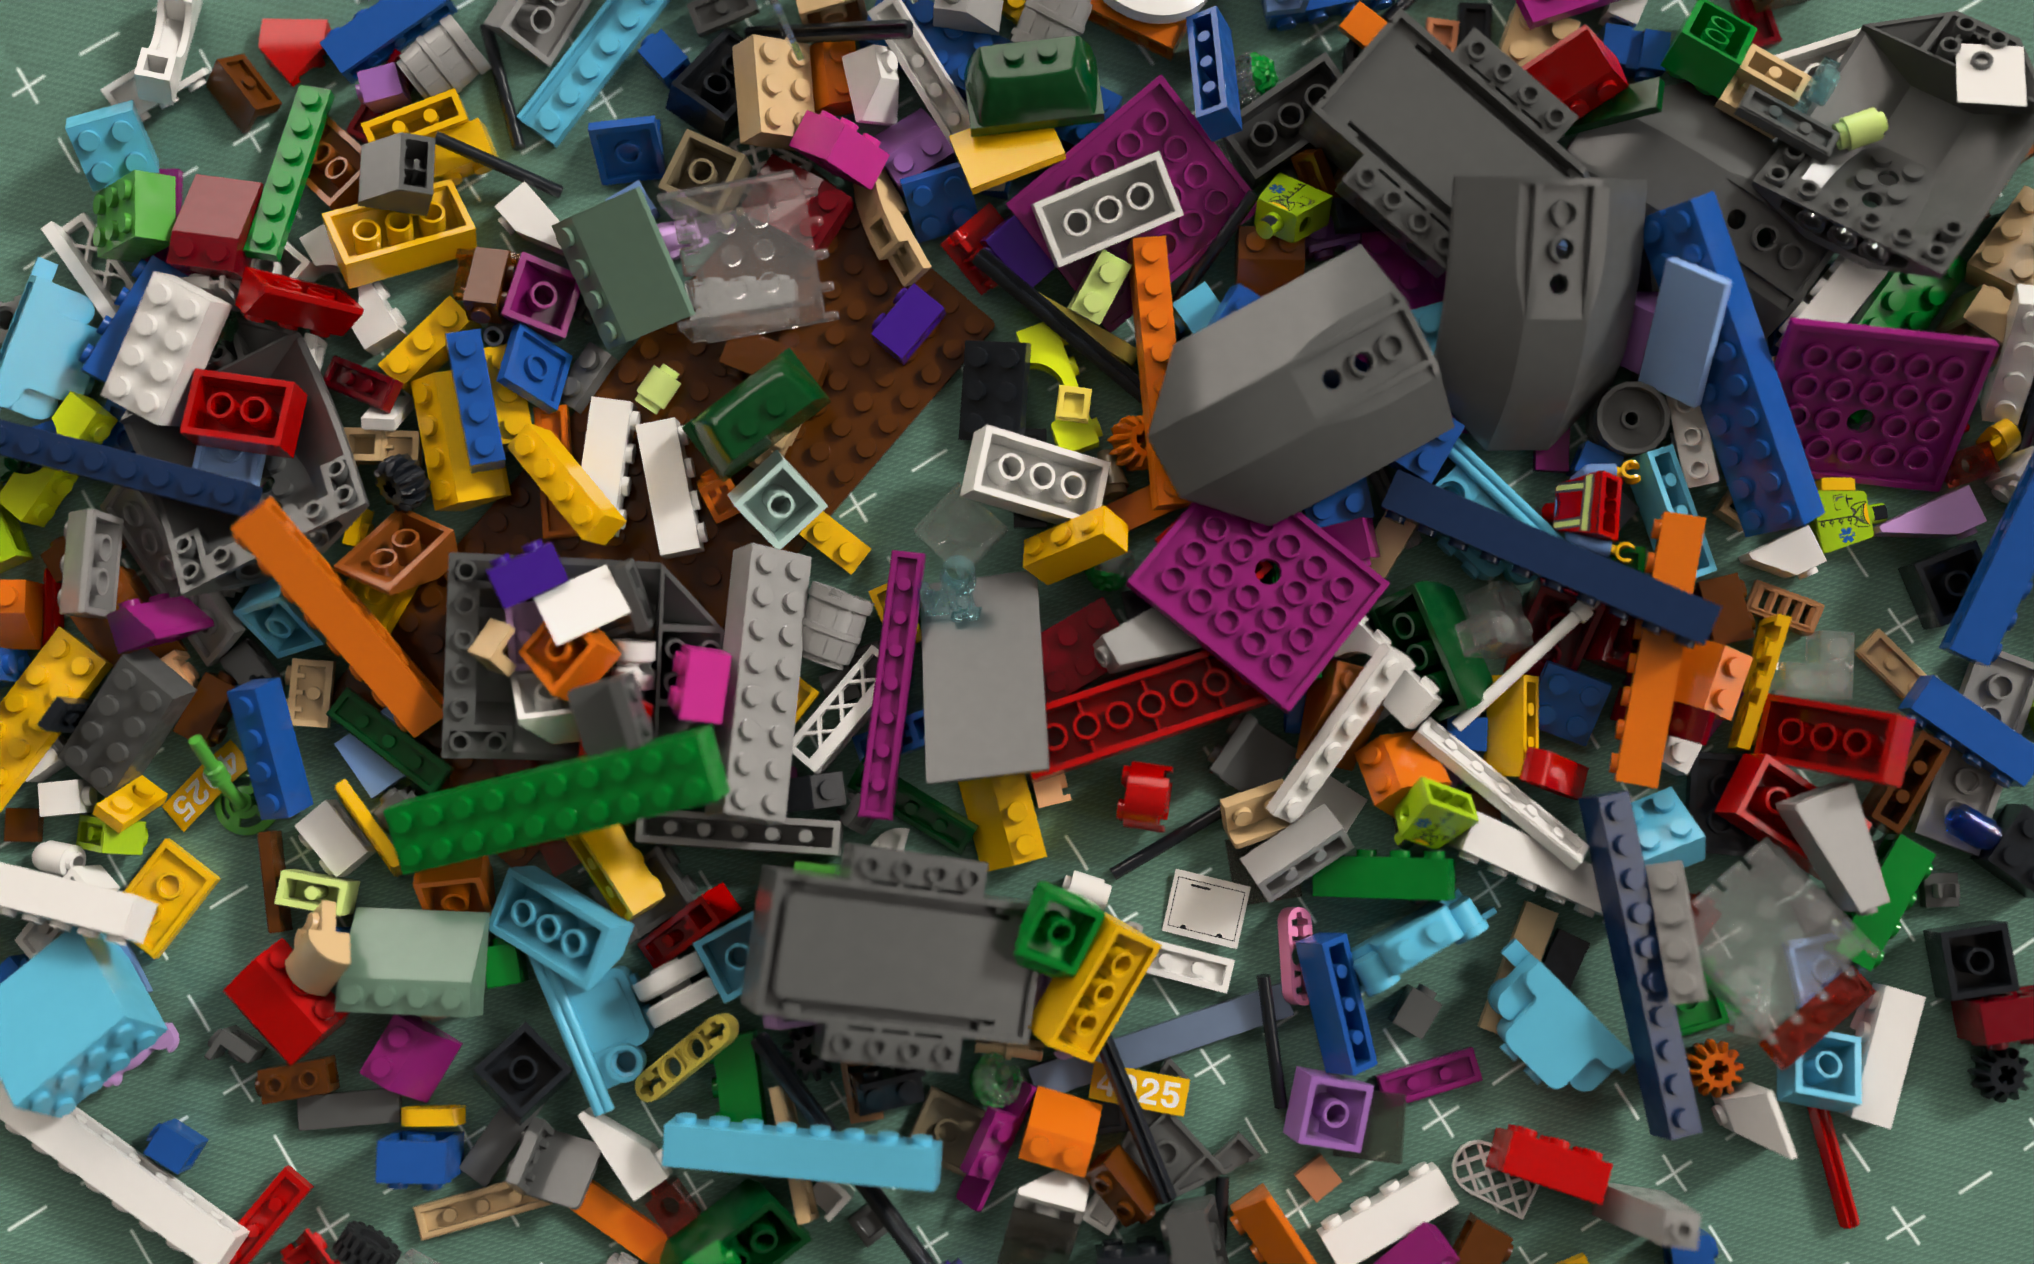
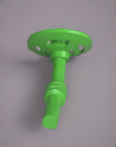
M195 735L189 739L188 743L204 766L203 772L214 788H219L222 792L214 800L215 813L220 823L229 831L239 835H255L268 829L276 819L262 820L250 827L240 826L241 819L252 818L255 815L260 817L251 782L249 786L236 787L230 781L231 775L223 762L216 760L202 736ZM248 769L237 779L243 777H250ZM223 797H226V798H225V808H226V810H227V813L231 816L229 819L226 817V815H225V813H224V811H223V807H222V799H223Z

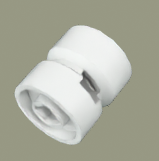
M613 639L612 643L622 655L617 659V665L611 668V678L633 672L641 691L654 690L656 670L651 667V663L657 660V641Z

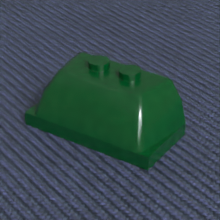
M1080 36L978 47L968 59L964 80L971 137L1105 122L1097 61L1091 46Z
M789 347L681 428L724 483L830 404L831 400Z
M1420 581L1374 603L1369 613L1376 629L1382 631L1392 641L1391 647L1401 651L1416 665L1413 671L1421 679L1424 676L1428 677L1440 689L1437 694L1444 701L1429 717L1433 718L1436 722H1440L1476 707L1483 700V694L1492 685L1493 679L1453 588L1440 582Z
M746 1179L671 1236L665 1243L660 1264H683L685 1260L716 1240H719L727 1250L730 1248L734 1249L742 1264H781L812 1239L809 1231L802 1224L797 1225L796 1219L760 1182Z

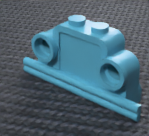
M38 256L0 349V411L4 407L18 412L25 417L41 420L51 417L57 410V399L64 401L70 391L81 395H89L95 379L80 371L84 364L78 360L87 345L91 344L95 347L102 335L96 332L97 328L87 325L93 319L95 313L92 301L79 292L53 283L52 280L58 264Z
M1459 438L1457 439L1448 455L1456 466L1446 477L1440 479L1435 484L1436 486L1565 540ZM1439 534L1436 535L1439 540L1437 542L1438 547L1448 556L1454 554L1463 563L1461 565L1462 570L1474 580L1478 577L1481 580L1489 581L1503 573L1508 582L1514 585L1531 583L1538 578L1535 575H1532L1531 579L1521 577L1511 572L1513 566L1500 561L1499 565L1496 566L1480 559L1481 552L1469 547L1467 552L1458 550L1448 545V538Z
M1455 887V899L1448 901L1433 900L1351 948L1354 962L1353 968L1357 974L1361 994L1366 992L1368 997L1379 994L1396 984L1401 979L1399 974L1454 942L1456 945L1462 944L1478 936L1489 927L1486 920L1497 914L1496 909L1489 906L1478 912L1471 898L1462 895L1459 888Z
M1516 938L1512 939L1501 950V953L1516 968L1505 978L1495 981L1488 990L1489 1005L1496 1013L1503 1016L1497 1024V1034L1504 1041L1500 1048L1514 1062L1520 1058L1528 1066L1523 1071L1537 1085L1544 1081L1549 1087L1559 1089L1570 1084L1579 1091L1588 1092L1598 1087L1615 1069L1624 1074L1635 1063L1634 1055Z
M528 955L594 1116L598 1117L615 1109L607 1089L620 1083L630 1082L641 1074L647 1064V1055L640 1045L649 1040L655 1030L646 1015L651 1004L639 1001L632 988L634 984L642 981L637 972L632 973L628 967L620 965L609 969L590 990H584Z

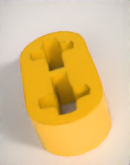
M2004 418L1989 426L1976 440V448L1980 456L1987 463L1995 464L2009 456L2020 445L2022 441L2021 434L2012 421Z
M413 1105L401 1108V1126L405 1127L457 1126L466 1124V1105Z

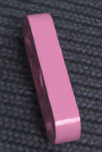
M1286 907L1281 910L1277 920L1282 994L1288 1003L1306 1006L1309 1005L1301 966L1300 963L1295 965L1292 960V953L1296 948L1295 942H1297L1292 940V937L1299 936V940L1313 935L1312 919L1310 913L1303 907ZM1297 918V925L1292 926V920ZM1295 971H1300L1301 975L1295 976ZM1302 986V992L1297 994L1296 989Z

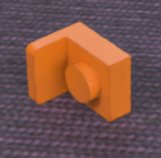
M712 468L701 474V479L697 481L698 490L716 524L740 513L727 495L735 488L732 479L729 478L723 483Z

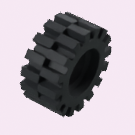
M356 1221L349 1222L332 1247L334 1255L338 1256L337 1259L346 1264H396L401 1256V1250L398 1249L397 1244L391 1243L393 1240L390 1237H385L382 1231H376L373 1226H366L364 1222L360 1221L359 1223Z

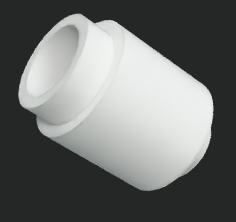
M50 840L40 843L34 849L32 862L42 873L64 877L72 866H85L86 853L79 845Z
M1074 870L1072 876H1065L1062 888L1075 894H1080L1104 911L1112 885L1104 883V879Z

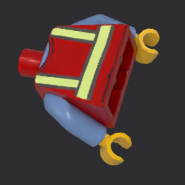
M1630 459L1625 461L1621 467H1617L1615 463L1587 464L1583 466L1568 481L1558 484L1555 502L1545 503L1542 507L1543 519L1547 523L1553 522L1554 530L1564 534L1565 540L1603 557L1608 558L1609 555H1614L1622 564L1633 563L1632 559L1622 558L1620 552L1624 548L1636 550L1634 545L1629 542H1622L1616 546L1612 545V541H1618L1622 478L1625 483L1630 485L1639 483L1641 480L1640 475H1628L1626 473L1630 469H1640L1639 463Z

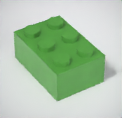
M133 170L95 195L93 212L97 214V227L93 233V244L97 247V258L139 263L141 258L146 259L170 245L172 229L176 222L175 176Z

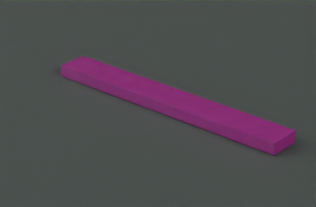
M892 550L858 810V817L893 821L926 562L925 553Z

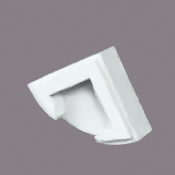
M890 829L879 835L871 846L904 850L910 829Z

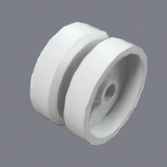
M697 951L680 960L677 957L651 971V976L632 986L638 1000L641 1002H646L661 994L663 1000L651 1006L646 1012L653 1028L666 1023L718 994L710 976H706L693 984L689 979L705 968Z

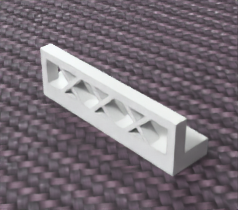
M81 213L63 227L51 221L40 228L104 319L106 315L113 318L119 306L113 304L117 297L112 296L109 292L112 278L123 279L126 284L125 287L129 290L135 281L121 261L107 259L105 271L93 269L91 266L93 253L97 252V247L93 244V233L96 226L88 214ZM83 225L89 231L87 245L76 244L70 234ZM99 276H104L103 282Z
M873 645L869 647L794 736L792 753L816 774H823L852 740V737L870 719L875 678H866L865 666L874 655L878 658L879 650ZM859 673H861V679L854 680V678ZM866 683H873L872 686L867 690ZM861 684L862 697L857 703L844 704L843 691L849 685ZM839 697V705H832ZM852 708L849 711V713L845 716V709ZM840 710V723L835 729L823 730L822 716L826 711ZM817 723V730L810 731ZM830 734L823 742V735ZM818 735V749L808 758L797 746L805 736Z

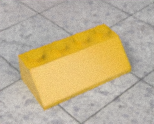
M452 179L434 183L433 197L427 216L358 206V204L322 213V219L337 265L349 289L474 254L477 247L476 228Z
M451 370L431 373L411 381L410 385L427 474L431 482L430 489L434 510L466 511L510 496L511 491L506 466L502 469L471 473Z
M1025 774L958 781L967 817L970 821L979 825L973 835V840L979 861L989 863L987 872L1047 857Z
M1105 913L1106 915L1075 976L1052 978L1033 1011L1031 1026H1027L1047 1046L1092 1064L1162 946L1155 940Z

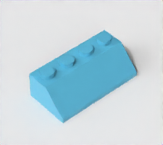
M536 866L508 868L489 920L490 932L584 990H590L623 956L634 928V924Z

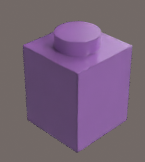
M395 62L357 72L359 84L355 85L358 99L362 105L366 104L374 114L412 104L405 74Z

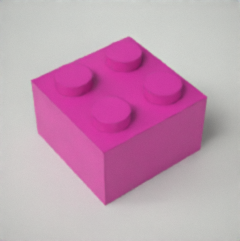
M807 110L788 145L833 176L872 190L890 156L879 148L881 142L867 133H863V135L858 133V125L843 117L839 120L824 110L820 114Z
M682 644L681 652L675 651L673 672H676L677 680L676 686L670 685L668 706H671L672 712L679 719L722 724L731 654L722 649Z

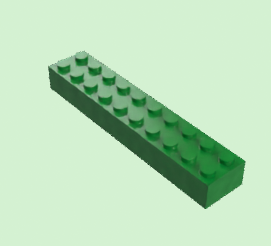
M707 725L654 738L643 746L629 750L628 746L591 756L585 755L405 799L383 809L402 874L405 875L716 802L728 794L730 788L712 726Z

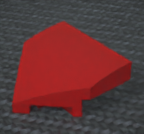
M262 19L258 47L264 55L267 64L270 67H274L284 77L285 81L293 87L300 83V76L314 67L322 68L326 65L322 57L326 54V51L319 42L326 38V35L331 31L328 20Z

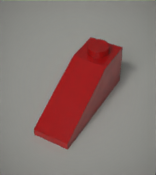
M722 882L701 894L637 945L655 970L675 959L693 946L694 942L710 934L742 909Z

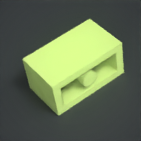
M1104 249L1098 251L1067 308L1100 325L1132 265Z
M300 869L281 870L274 904L314 911L322 900L336 902L337 916L354 914L360 881L343 877L336 878L335 876Z

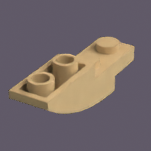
M883 167L872 190L853 183L855 201L864 230L878 259H888L903 287L911 286L932 266L903 217L908 209Z
M362 427L344 428L357 466L359 464L378 465L384 459L397 454H409L412 460H418L419 466H421L422 442L419 431L364 430Z

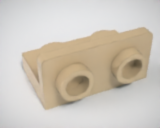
M292 658V665H288L286 668L285 683L290 685L289 698H286L293 726L330 728L331 718L326 713L332 707L335 661Z
M1282 778L1220 799L1223 828L1234 848L1240 849L1271 838L1292 824L1272 815L1265 808L1284 782Z

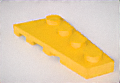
M1776 614L1759 620L1750 655L1753 657L1742 688L1745 694L1739 700L1727 748L1747 751L1756 744L1759 730L1758 723L1792 619L1790 616Z

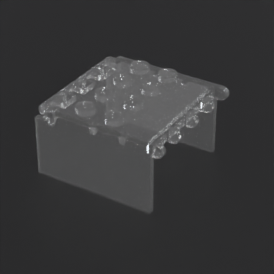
M793 170L657 195L658 202L671 218L675 219L678 244H691L689 247L679 249L683 276H696V279L687 280L684 283L693 309L701 308V312H696V314L690 316L689 321L678 322L679 330L692 343L703 341L715 343L839 319L838 311L825 312L822 293L834 290V282H820L817 260L828 258L829 253L828 249L815 250L811 227L824 224L822 216L809 217L807 198L818 196V188H803Z
M1765 837L1744 856L1745 860L1753 867L1750 871L1738 861L1717 879L1726 889L1724 893L1714 884H1711L1691 903L1700 912L1697 916L1693 912L1692 914L1705 985L1752 1035H1762L1773 1046L1778 1040L1769 1029L1786 1015L1796 1025L1802 1021L1801 1017L1793 1010L1812 992L1824 1002L1829 996L1820 985L1839 969L1851 979L1856 973L1847 962L1863 948L1874 958L1880 954V951L1779 846L1776 847Z

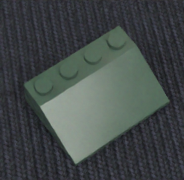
M640 186L552 225L556 240L561 246L570 271L584 298L585 305L590 311L598 329V334L607 350L696 314Z
M357 907L350 930V966L337 981L335 1011L468 1018L482 1016L490 912Z

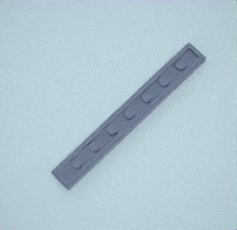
M1281 982L1271 985L1276 1021L1293 1016L1291 1004L1283 997ZM1256 990L1113 1038L1124 1067L1135 1069L1263 1026L1259 992ZM1098 1054V1056H1097V1058L1095 1059V1061H1097V1062H1102V1061H1101V1058H1100V1056H1099V1054ZM1075 1056L1067 1060H1061L1056 1057L1029 1066L1028 1071L1036 1089L1040 1085L1057 1091L1067 1092L1091 1084L1094 1063L1092 1064Z

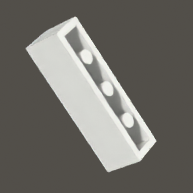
M591 396L581 467L627 521V511L623 509L624 497H629L631 491V477L627 476L629 464H633L636 457V445L632 444L634 431H636L635 425L640 424L641 413L637 411V407L631 401ZM620 530L613 537H619Z
M675 417L635 425L660 556L670 559L705 552L703 543L708 542V534L705 523H699L697 510L702 509L699 491H693L691 478L696 477L692 458H687L685 445L690 444L688 436L684 433L680 422Z
M1873 982L1872 988L1867 991L1864 998L1866 1011L1863 1021L1858 1024L1855 1036L1861 1037L1862 1105L1841 1114L1891 1129L1926 997Z
M1425 1161L1418 1163L1409 1169L1410 1175L1399 1181L1397 1179L1389 1180L1380 1186V1192L1371 1198L1363 1196L1351 1203L1349 1211L1340 1216L1338 1213H1335L1322 1220L1320 1223L1322 1226L1316 1229L1335 1264H1358L1409 1234L1421 1223L1429 1222L1458 1205L1459 1202L1439 1167L1433 1162L1428 1164Z

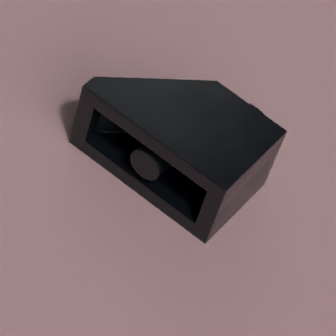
M842 771L795 777L789 780L786 813L847 805Z

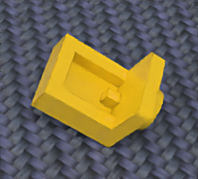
M366 509L344 532L342 544L355 547L374 530V525L371 524L374 511Z

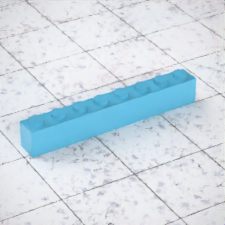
M679 1113L664 1124L662 1166L934 1192L940 1183L942 1141L933 1140L931 1135L915 1134L912 1135V1138L899 1137V1134L893 1131L878 1132V1135L864 1134L865 1131L860 1128L844 1129V1132L831 1131V1127L826 1125L810 1126V1129L797 1128V1124L793 1122H779L776 1126L763 1125V1120L745 1119L743 1123L730 1122V1118L726 1116H712L707 1120L697 1119V1115L693 1113Z

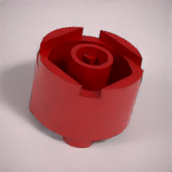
M1132 761L1131 766L1124 765L1121 785H1124V788H1126L1125 799L1119 798L1116 819L1123 821V827L1159 833L1165 832L1166 827L1160 825V820L1168 819L1173 783L1169 782L1167 774H1173V766Z

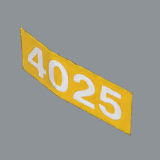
M231 739L213 754L216 760L223 762L231 775V782H234L247 770L244 754ZM203 765L162 805L163 809L183 832L222 793L219 788H214L203 772Z
M1094 1061L1088 1098L1119 1104L1103 1063ZM1125 1067L1142 1109L1184 1117L1190 1079Z

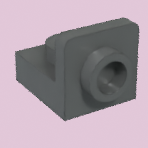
M233 1025L224 1029H218L207 1043V1046L210 1048L204 1057L211 1061L221 1057L228 1049V1055L234 1060L241 1063H251L261 1059L268 1047L237 1025Z

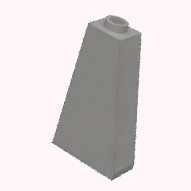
M1155 608L1147 610L1102 635L1093 644L1097 661L1101 666L1106 667L1110 674L1173 661L1206 650Z
M1832 782L1775 803L1781 817L1840 910L1856 912L1857 916H1865L1877 912V906L1890 902L1854 783Z
M1608 1182L1603 1204L1593 1203V1216L1663 1246L1697 1250L1701 1214L1663 1190Z

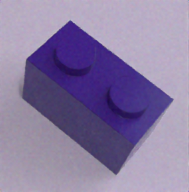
M1015 215L1008 216L980 241L984 248L1032 287L1055 268L1053 262Z
M915 283L909 289L904 287L893 300L895 306L887 315L884 312L879 315L871 327L874 330L871 333L873 341L903 365L946 316L945 308Z
M541 539L522 546L524 552L511 558L509 553H506L489 561L492 567L486 569L485 572L502 608L512 607L569 581L551 542L543 544Z

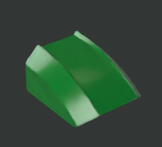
M1038 881L1025 911L1014 951L1017 965L1051 978L1075 976L1106 914L1095 903L1080 894H1075L1046 881Z

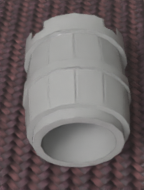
M1026 0L1017 27H1013L1008 39L1015 43L1081 36L1084 33V27L1093 7L1090 4L1091 0Z
M451 14L443 17L439 21L440 25L431 29L423 36H418L416 41L399 55L401 59L396 62L424 99L453 88L459 94L479 74L483 76L492 68Z
M812 581L808 591L810 596L807 600L805 617L802 620V657L843 671L844 666L850 664L856 648L860 644L866 618L870 616L875 603L846 593L838 588Z

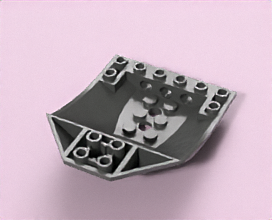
M1959 11L1863 24L1852 44L1804 114L1832 128V125L1838 123L1840 118L1874 107L1878 112L1882 111L1887 118L1888 131L1884 132L1883 140L1851 151L1847 148L1839 150L1835 145L1830 157L1824 164L1791 145L1782 142L1752 181L1751 186L1805 238L1865 268L1942 278L2034 144V67L2025 48L2024 65L2027 106L1957 102L1956 55L1961 49V43L1989 45L1994 49H2002L2006 46L2024 47L2021 39ZM1978 51L1973 54L1970 64L1977 70H1987L1992 66L1994 59L1990 53ZM1976 58H1984L1988 63L1981 64L1976 61ZM1880 175L1893 176L1897 184L1891 186L1884 185L1878 180V177ZM1863 201H1872L1878 206L1874 208L1867 207L1863 204Z
M1688 81L1664 87L1662 112L1576 133L1565 150L1587 168L1590 178L1648 180L1645 216L1705 193L1715 192L1765 340L1801 303L1835 253L1805 238L1751 186L1752 181L1783 141L1776 137L1771 139L1714 107L1718 98L1713 95L1708 96L1700 93L1694 84ZM1735 209L1740 210L1744 215L1743 225L1736 230L1732 229L1727 223L1729 213ZM1763 228L1767 229L1771 234L1770 243L1764 248L1757 243V234ZM1650 265L1652 292H1659V288Z
M1453 176L1447 276L1434 356L1438 363L1451 414L1460 423L1465 425V430L1483 450H1549L1613 384L1626 350L1634 313L1643 250L1648 180ZM1563 239L1567 243L1568 250L1566 255L1559 259L1555 254V246L1559 240ZM1560 274L1565 279V288L1560 294L1556 295L1551 292L1549 283L1554 275Z
M1360 244L1174 344L1147 438L1179 498L1259 524L1271 526L1368 476L1455 426L1437 360L1405 298ZM1357 354L1364 355L1368 360V369L1365 373L1358 371L1354 366V358ZM1326 370H1334L1339 375L1340 382L1336 389H1328L1323 384L1322 376Z
M228 315L205 370L292 381L308 395L294 458L266 455L260 487L268 480L273 479L275 482L271 491L262 493L259 504L271 496L319 553L323 554L369 507L343 425L322 374L303 336L299 332ZM126 409L120 422L124 425L136 454L192 468L197 445H194L180 433L181 425L180 427L156 425ZM153 495L167 537L182 596L185 598L265 583L273 579V576L268 577L260 570L256 562L258 559L249 549L244 550L233 537L234 532L231 530V527L241 517Z
M449 552L442 758L564 761L579 757L580 742L551 744L519 725L510 677L488 670L467 652L490 618L506 623L505 609L502 608L485 572L486 569L492 567L489 561L502 554ZM559 557L568 578L592 571L603 565L608 566L624 561ZM634 561L657 621L650 630L638 634L636 630L610 637L609 639L611 642L613 639L657 641V660L651 663V667L656 670L655 689L641 691L642 700L653 705L651 724L654 739L694 729L701 723L700 721L679 719L672 712L671 706H668L670 685L676 686L677 674L673 672L675 651L681 652L682 644L723 650L725 631L662 563ZM532 597V598H529V599H527V600H525V601H535V600H534V598ZM615 662L611 666V668L615 667L617 665V662ZM611 668L599 681L611 678Z

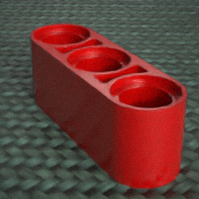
M1527 747L1519 780L1550 793L1578 800V798L1582 797L1589 768L1553 752Z

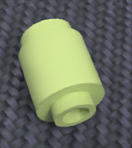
M1871 107L1840 118L1838 123L1832 125V129L1841 133L1836 146L1839 150L1847 148L1851 151L1883 140L1884 132L1888 131V122L1885 114Z
M664 363L660 368L653 365L636 390L638 395L634 400L657 415L661 408H666L682 384L676 380L680 374Z

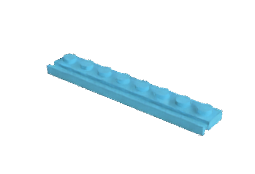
M606 0L517 115L518 120L557 148L671 0Z

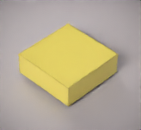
M1059 385L1055 420L1088 424L1092 389Z

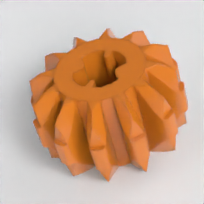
M1129 415L1121 418L1119 423L1114 424L1110 428L1113 435L1106 441L1113 445V449L1109 454L1116 455V465H1125L1127 471H1143L1148 469L1143 415Z
M1706 1039L1704 1047L1699 1043L1693 1044L1696 1052L1695 1056L1689 1053L1686 1054L1687 1060L1691 1061V1065L1688 1067L1690 1068V1075H1692V1086H1698L1699 1094L1706 1096L1711 1093L1715 1098H1720L1723 1090L1729 1094L1734 1093L1731 1082H1743L1742 1078L1736 1075V1071H1741L1745 1068L1742 1063L1735 1062L1740 1055L1738 1051L1734 1049L1729 1050L1727 1042L1720 1041L1716 1044L1713 1039ZM1715 1063H1717L1718 1069H1713L1712 1074L1709 1073V1068L1714 1067Z

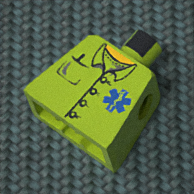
M1279 172L1258 197L1254 220L1256 232L1263 239H1269L1274 235L1289 243H1296L1329 223L1333 195Z
M1818 490L1825 513L1805 524V526H1810L1823 554L1872 538L1874 536L1872 524L1886 522L1888 513L1884 503L1868 505L1865 491Z
M1420 777L1395 807L1394 816L1399 831L1394 835V841L1403 850H1409L1416 843L1432 849L1441 848L1479 822L1471 795L1426 777Z

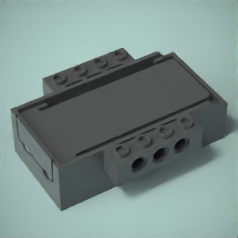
M1402 8L1395 13L1323 98L1314 106L1298 132L1315 148L1322 147L1324 155L1347 174L1334 191L1436 279L1447 270L1453 176L1590 178L1587 168L1557 143L1578 118L1573 111L1475 27L1460 45L1451 52ZM1561 239V240H1559V241L1557 242L1555 248L1558 246V244H1559L1563 239Z
M844 842L839 874L762 864L740 1003L756 1014L816 1022L812 1052L821 1059L957 1073L963 1038L1028 1045L1030 1029L1027 1026H1031L1039 973L1017 965L1014 951L1029 901L1021 898L984 894L989 863L965 858Z

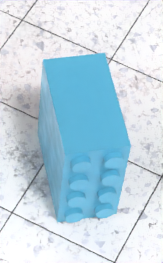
M73 926L70 932H63L0 984V1079L15 1108L62 1118L74 1111L77 1104L88 1095L98 1091L105 1081L116 1072L126 1068L133 1058L144 1049L153 1046L157 1039L168 1030L133 964L121 947L105 941V934L100 933L98 939L77 934L78 928Z

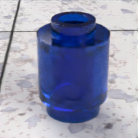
M1967 804L1951 808L1944 820L1948 834L1975 849L1990 850L2001 836L2002 830L1996 825L1995 820Z

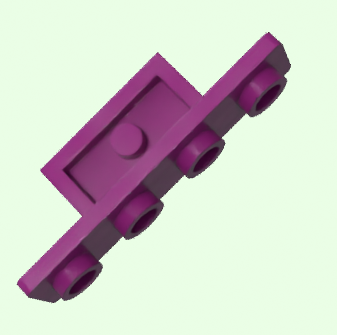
M1014 1074L1011 1075L1012 1088L1011 1092L1007 1095L1008 1098L1001 1102L999 1107H987L960 1166V1170L965 1172L966 1175L958 1189L956 1198L977 1212H981L1037 1090L1034 1085Z

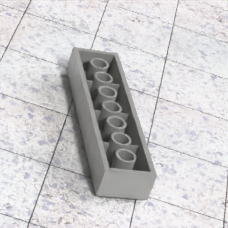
M750 543L733 550L723 650L732 656L722 724H714V736L730 792L718 801L706 804L705 816L764 826L785 823L803 649L802 620L807 609L812 558L810 556L756 543Z

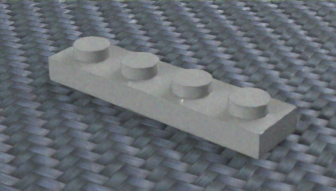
M1677 860L1645 865L1670 1005L1707 1001L1708 996L1683 861Z

